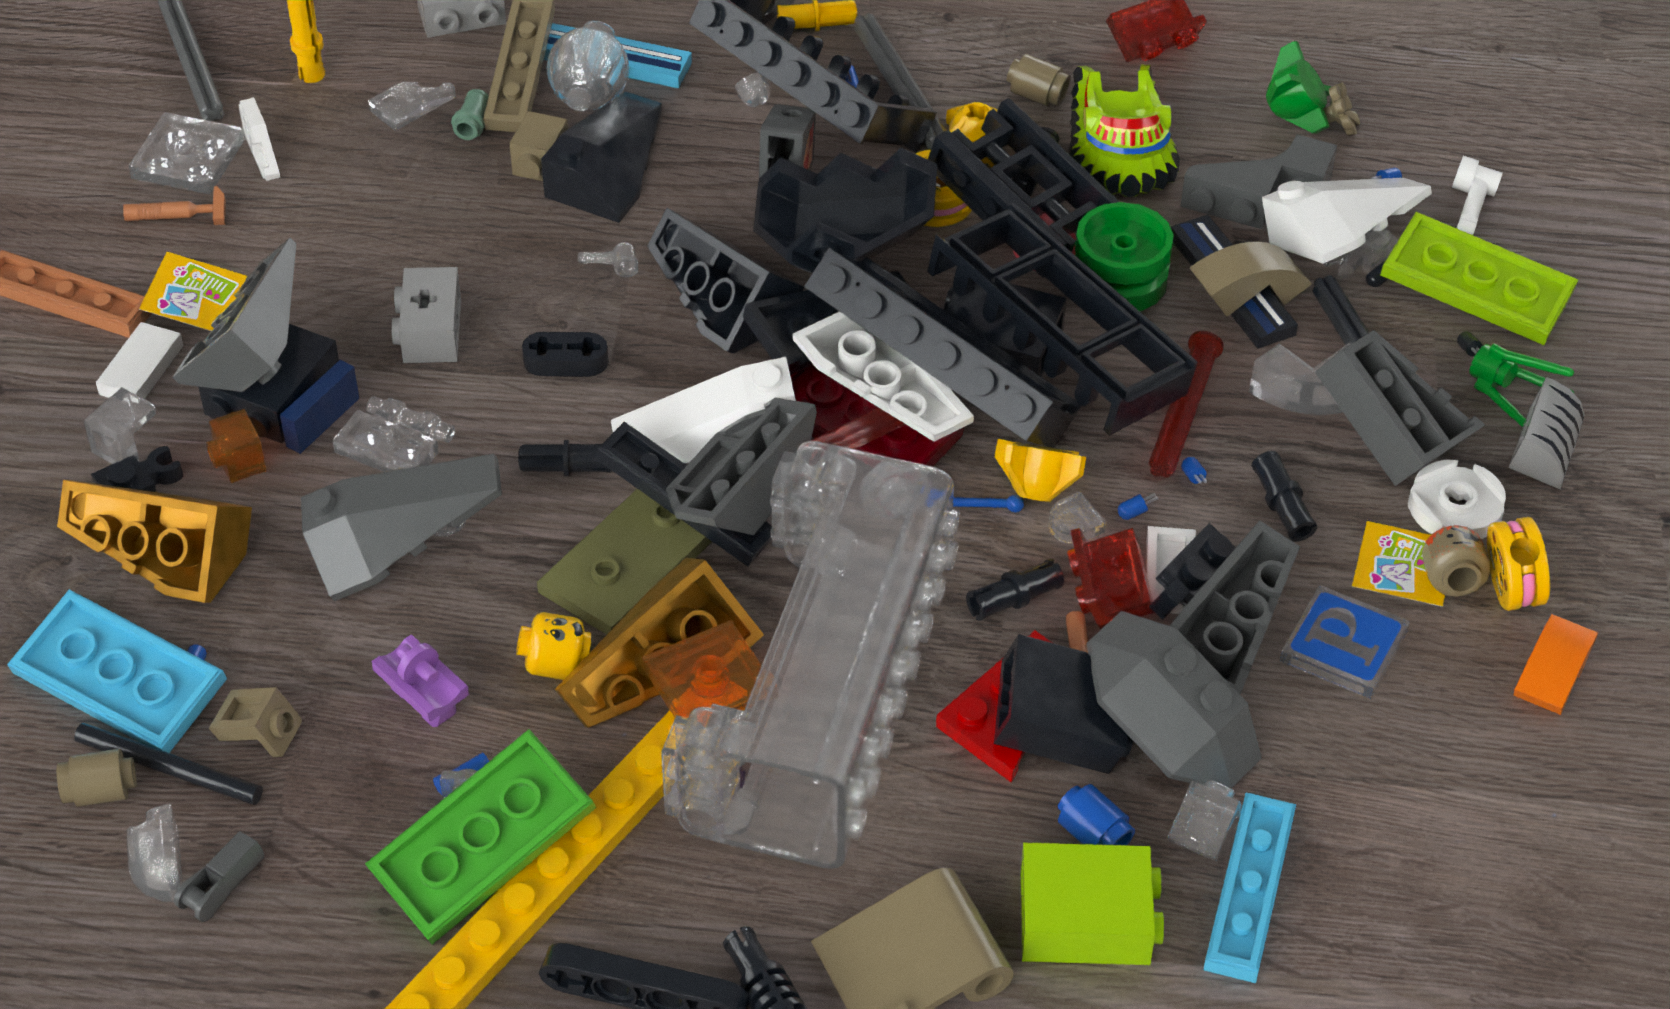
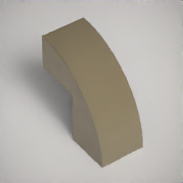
M1245 242L1228 246L1206 256L1190 267L1203 288L1226 317L1267 286H1269L1281 303L1285 305L1312 285L1282 248L1267 242Z

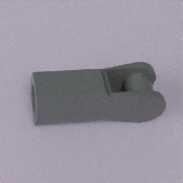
M239 831L203 868L181 884L175 894L174 904L180 909L189 907L195 911L196 919L201 922L208 921L214 916L230 893L264 859V852L256 840ZM209 886H212L207 893L204 892Z

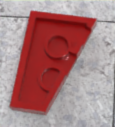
M1036 630L1028 636L1053 643ZM1001 659L937 714L936 728L1012 783L1025 752L994 744Z

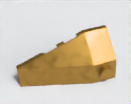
M63 480L57 527L96 552H104L122 564L121 568L129 573L140 575L155 584L154 588L166 596L211 603L246 556L252 507Z
M685 558L644 595L555 688V691L582 724L590 728L642 705L644 701L665 692L682 688L687 685L686 683L702 677L708 670L716 673L728 668L764 634L706 560Z

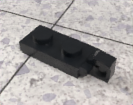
M1208 523L1155 578L1165 590L1148 607L1162 620L1179 603L1185 607L1236 547L1212 524Z

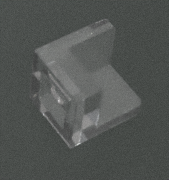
M121 387L84 420L92 453L112 464L133 454L139 461L133 434L156 415L155 405Z

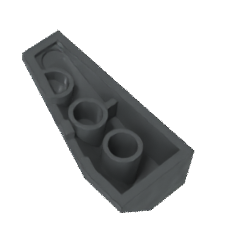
M288 238L258 264L235 293L236 299L212 322L211 326L214 329L206 337L204 343L201 340L198 341L189 351L172 377L176 382L184 385L243 392L257 380L262 385L265 384L278 372L282 364L277 360L286 347L288 339L296 243L291 238Z
M494 454L348 478L302 496V533L329 596L334 601H337L378 584L390 575L387 569L390 565L409 552L414 557L428 548L424 542L445 526L456 528L501 496L502 489L498 458Z

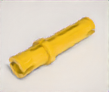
M287 0L292 26L290 46L297 57L299 79H303L305 83H316L324 78L325 70L321 57V50L324 46L323 37L317 30L313 0Z

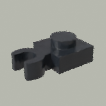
M168 446L156 448L142 462H139L133 454L91 474L94 484L157 492L155 486L157 484H173L184 477L180 462L172 461Z

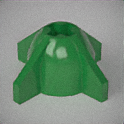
M1294 40L1280 49L1274 72L1266 91L1267 103L1276 116L1311 133L1317 134L1330 127L1323 108L1327 105V96L1330 95L1329 88L1331 86L1322 83L1315 69L1309 62L1305 61L1298 41Z

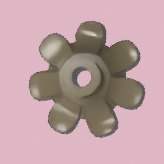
M1341 82L1329 88L1332 100L1330 106L1323 108L1328 123L1336 121L1343 126L1347 136L1356 135V125H1360V119L1355 111H1350L1352 103L1347 95L1345 83Z

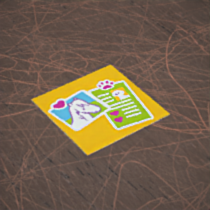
M166 252L139 310L212 331L214 329L211 326L212 322L236 299L234 295L246 281L247 275Z
M1367 521L1352 587L1443 607L1445 595L1433 587L1423 564L1422 550L1426 540L1431 535Z

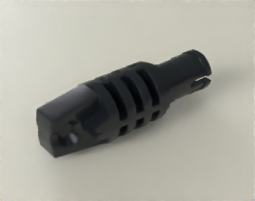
M749 926L740 927V932L745 939L744 942L740 940L736 930L726 936L723 941V947L731 956L742 976L740 986L749 994L748 1004L751 1009H807L782 964L769 960L753 928Z

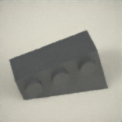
M1373 330L1342 349L1316 370L1315 373L1396 486L1484 427L1485 424L1476 416L1470 419L1449 402L1452 396L1442 387L1438 390L1432 388L1416 374L1418 370L1416 365Z

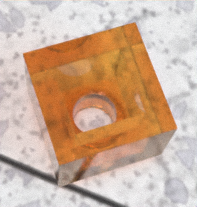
M245 409L209 421L213 440L206 442V448L215 469L223 467L231 483L266 471L260 438Z

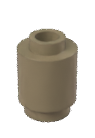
M1024 54L1021 60L1014 59L1009 68L1006 81L1011 83L1010 91L1045 106H1048L1050 103L1059 106L1068 91L1071 75L1064 73L1063 68L1032 55Z
M120 748L73 755L69 757V761L57 763V784L63 804L74 802L76 807L127 800L128 789L137 787L134 760L132 757L124 758Z

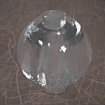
M588 21L583 27L565 33L555 42L547 59V77L554 93L570 108L577 111L596 110L623 92L629 77V61L623 46L615 38V31L611 26L601 21Z

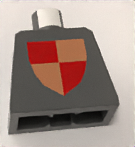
M781 104L772 107L760 129L759 178L780 158L811 171L814 160L816 112L810 108Z

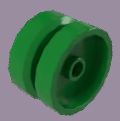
M1126 202L1103 204L1088 211L1079 221L1076 234L1075 256L1138 311H1143L1157 304L1166 293L1174 234L1167 220L1157 211L1143 205Z

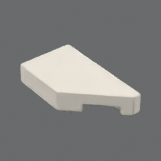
M250 98L240 101L238 105L243 132L263 179L265 178L266 181L280 178L268 131L255 99Z

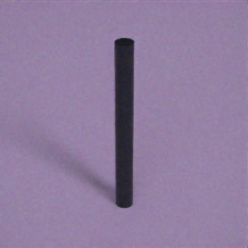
M81 723L75 731V741L100 751L120 748L124 758L132 757L134 763L252 805H256L261 799L263 793L261 785L86 723Z

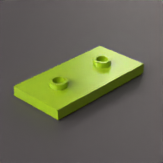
M1415 212L1383 264L1380 276L1542 345H1545L1578 283L1576 278L1418 212Z

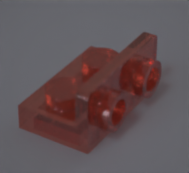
M1080 528L1070 531L1074 548L1067 550V555L1075 577H1081L1082 585L1076 586L1075 592L1083 614L1092 613L1101 630L1121 611L1139 617L1154 613L1148 607L1153 602L1139 540L1133 528L1090 542L1086 541Z

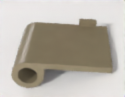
M940 868L926 873L811 941L847 1009H934L961 992L964 993L968 1000L979 1002L999 994L1011 983L1014 977L1012 967L958 875L951 868Z

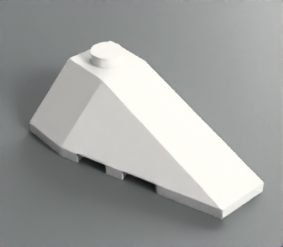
M1406 178L1316 182L1290 181L1283 183L1278 187V191L1262 197L1269 243L1319 263H1326L1363 245L1366 242L1365 233L1371 229L1373 231H1382L1388 226L1387 217L1405 214L1432 194L1431 186Z

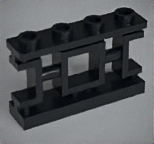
M1010 98L1000 103L997 112L994 109L987 112L981 128L986 134L985 136L972 142L959 129L954 130L952 133L946 130L935 137L927 159L937 164V177L982 220L1009 209L1010 204L1014 202L1071 253L1076 241L1070 234L1077 231L1079 221L1086 213L1103 204L1119 202L1114 195L1107 191ZM1008 145L1016 154L1010 156L1003 147ZM987 157L995 166L989 169L981 160ZM1025 171L1045 191L1031 199L1011 178ZM1067 201L1076 210L1070 213L1061 203ZM1046 213L1054 223L1048 225L1039 216ZM1035 269V271H1036L1042 278H1045L1040 272H1038V271Z

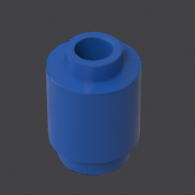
M1088 784L1083 788L1078 785L1074 786L1062 797L1058 804V809L1061 811L1058 823L1081 844L1128 845L1135 834V828L1129 824V816L1093 784Z

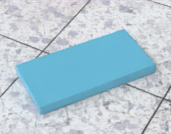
M70 589L7 664L13 674L132 739L167 753L171 752L227 680L223 670Z

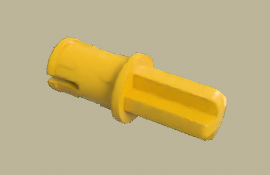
M812 0V3L777 5V18L780 16L793 18L795 29L815 28V31H820V27L854 24L858 16L857 6L853 0L823 3Z

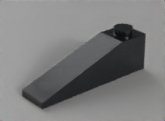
M625 91L563 132L541 158L544 197L620 223L640 197L644 170H647L651 143L655 139L662 111V103Z
M666 208L647 245L666 278L672 280L680 291L681 296L679 299L684 307L690 309L698 320L695 325L700 333L732 354L758 341L742 317L746 303L801 292L804 289L802 285L669 208Z

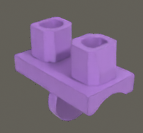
M411 634L393 652L384 656H378L372 660L373 671L391 686L395 693L405 699L420 713L425 721L432 727H438L455 715V704L469 695L468 686L438 659L439 655L431 645L420 643Z

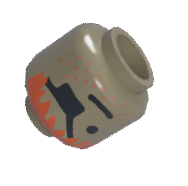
M1459 525L1443 527L1434 532L1424 544L1422 550L1423 564L1429 581L1440 593L1453 597L1466 596L1479 590L1486 583L1490 574V559L1483 541L1475 531Z

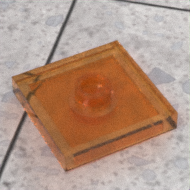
M731 620L642 657L644 671L688 738L778 700V688Z

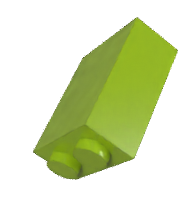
M1023 843L1020 870L1022 962L1151 964L1154 944H1163L1164 916L1163 912H1154L1153 899H1160L1161 869L1159 867H1151L1150 846Z

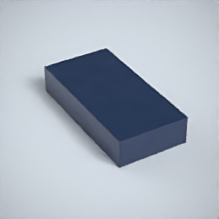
M339 360L280 414L286 447L301 454L360 399L354 366Z

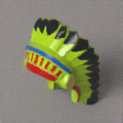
M1141 64L1140 71L1137 72L1138 91L1135 92L1122 90L1104 92L1102 91L1100 72H1095L1086 65L1077 66L1073 72L1075 85L1071 91L1073 101L1071 104L1070 124L1072 128L1071 142L1068 149L1070 151L1069 155L1111 194L1121 193L1124 197H1136L1140 192L1147 194L1152 189L1163 190L1168 182H1175L1177 172H1179L1180 157L1169 131L1171 126V107L1169 105H1162L1155 81L1152 80L1151 66Z

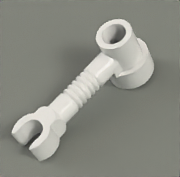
M1463 155L1452 188L1466 192L1468 196L1456 228L1473 235L1485 196H1495L1503 173L1478 165L1479 160Z

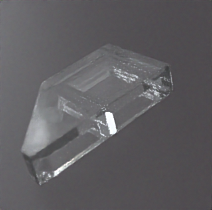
M402 81L368 101L370 111L393 130L397 131L456 97L455 86L452 83H442L438 87H419L418 82Z

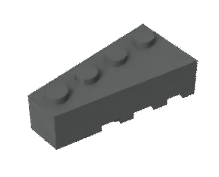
M1260 520L1169 625L1177 628L1239 694H1241L1300 549L1299 545Z

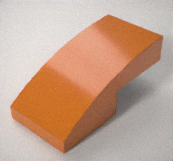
M1551 614L1514 689V696L1561 715L1577 678L1580 677L1598 632Z

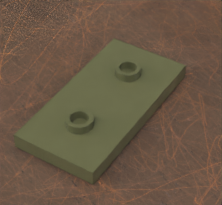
M636 489L537 581L538 593L607 635L652 587L685 558L695 559L712 541L681 519H676L674 514L639 489Z

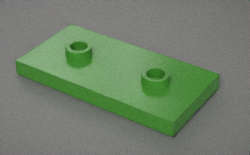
M528 729L366 862L365 865L433 945L597 807L540 740Z

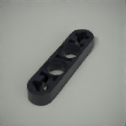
M555 943L549 946L539 971L541 980L555 990L632 1009H747L749 1003V994L745 989L728 980L568 943Z

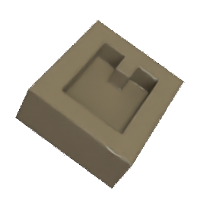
M277 687L237 689L230 691L209 729L219 741L258 740L272 757H282L299 729L302 719Z

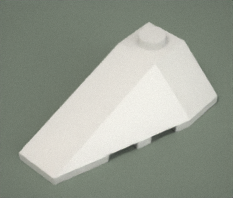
M841 312L793 333V341L819 371L934 442L974 422V415L948 386Z
M782 357L730 370L612 419V430L614 432L625 421L683 463H690L717 432L745 415L765 409L764 404L775 397L796 401L787 359Z

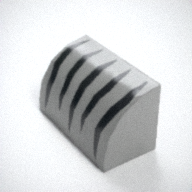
M1545 378L1529 408L1508 467L1560 490L1585 416L1581 401L1569 388L1551 378Z

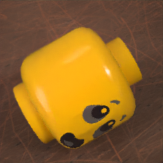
M541 612L535 615L530 627L521 626L516 655L525 656V668L529 674L564 680L589 654L591 633L584 632L583 622L578 618Z

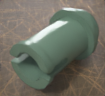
M480 89L468 91L461 109L453 115L451 124L454 133L459 138L472 140L482 134L485 126L483 118L489 98L485 91Z

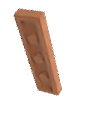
M4 250L0 251V296L128 338L140 322L145 323L152 314L139 310L145 296Z

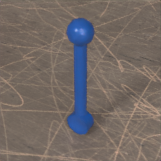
M934 491L927 494L926 507L931 511H940L944 506L1007 508L1009 511L1016 513L1023 509L1024 500L1017 494L1011 495L1007 499L944 497L942 493Z

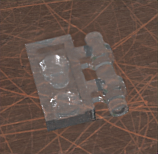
M372 396L366 407L368 413L357 410L334 437L333 446L334 452L378 470L389 472L429 465L439 453L436 439L449 443L454 436L455 426L443 422L441 416L429 411L419 413L408 409L405 402L390 397L385 400Z

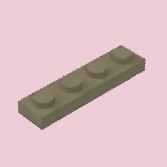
M554 0L512 1L483 118L485 130L516 132L527 111H532L555 14Z

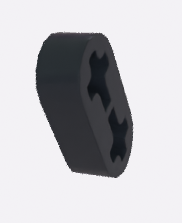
M536 332L529 335L522 344L524 367L529 373L537 376H596L602 373L609 363L607 341L597 333ZM546 352V355L540 356V353ZM585 353H591V356H585Z

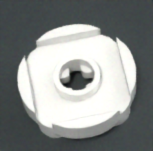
M1441 460L1422 468L1415 477L1414 485L1410 490L1408 508L1415 521L1430 534L1443 527L1459 525L1470 528L1483 539L1487 537V530L1491 523L1502 521L1506 500L1505 489L1498 478L1484 467L1474 464L1471 470L1465 467H1457L1459 460ZM1449 497L1457 501L1466 500L1467 502L1464 505L1454 504L1449 501Z

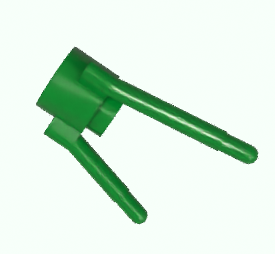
M1495 343L1492 345L1485 344L1474 356L1469 369V374L1477 379L1474 388L1489 396L1521 427H1523L1526 418L1495 388L1498 386L1508 387L1515 376L1541 387L1545 378L1519 367L1518 364L1567 377L1574 375L1572 368L1509 351Z

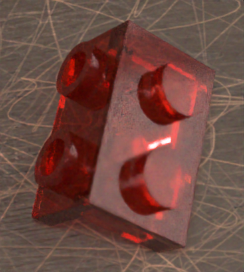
M1149 0L1111 13L1106 23L1126 62H1130L1138 58H1142L1143 61L1151 60L1163 53L1165 49L1176 46L1177 49H1183L1192 45L1199 39L1198 34L1207 23L1204 14L1193 17L1184 0Z

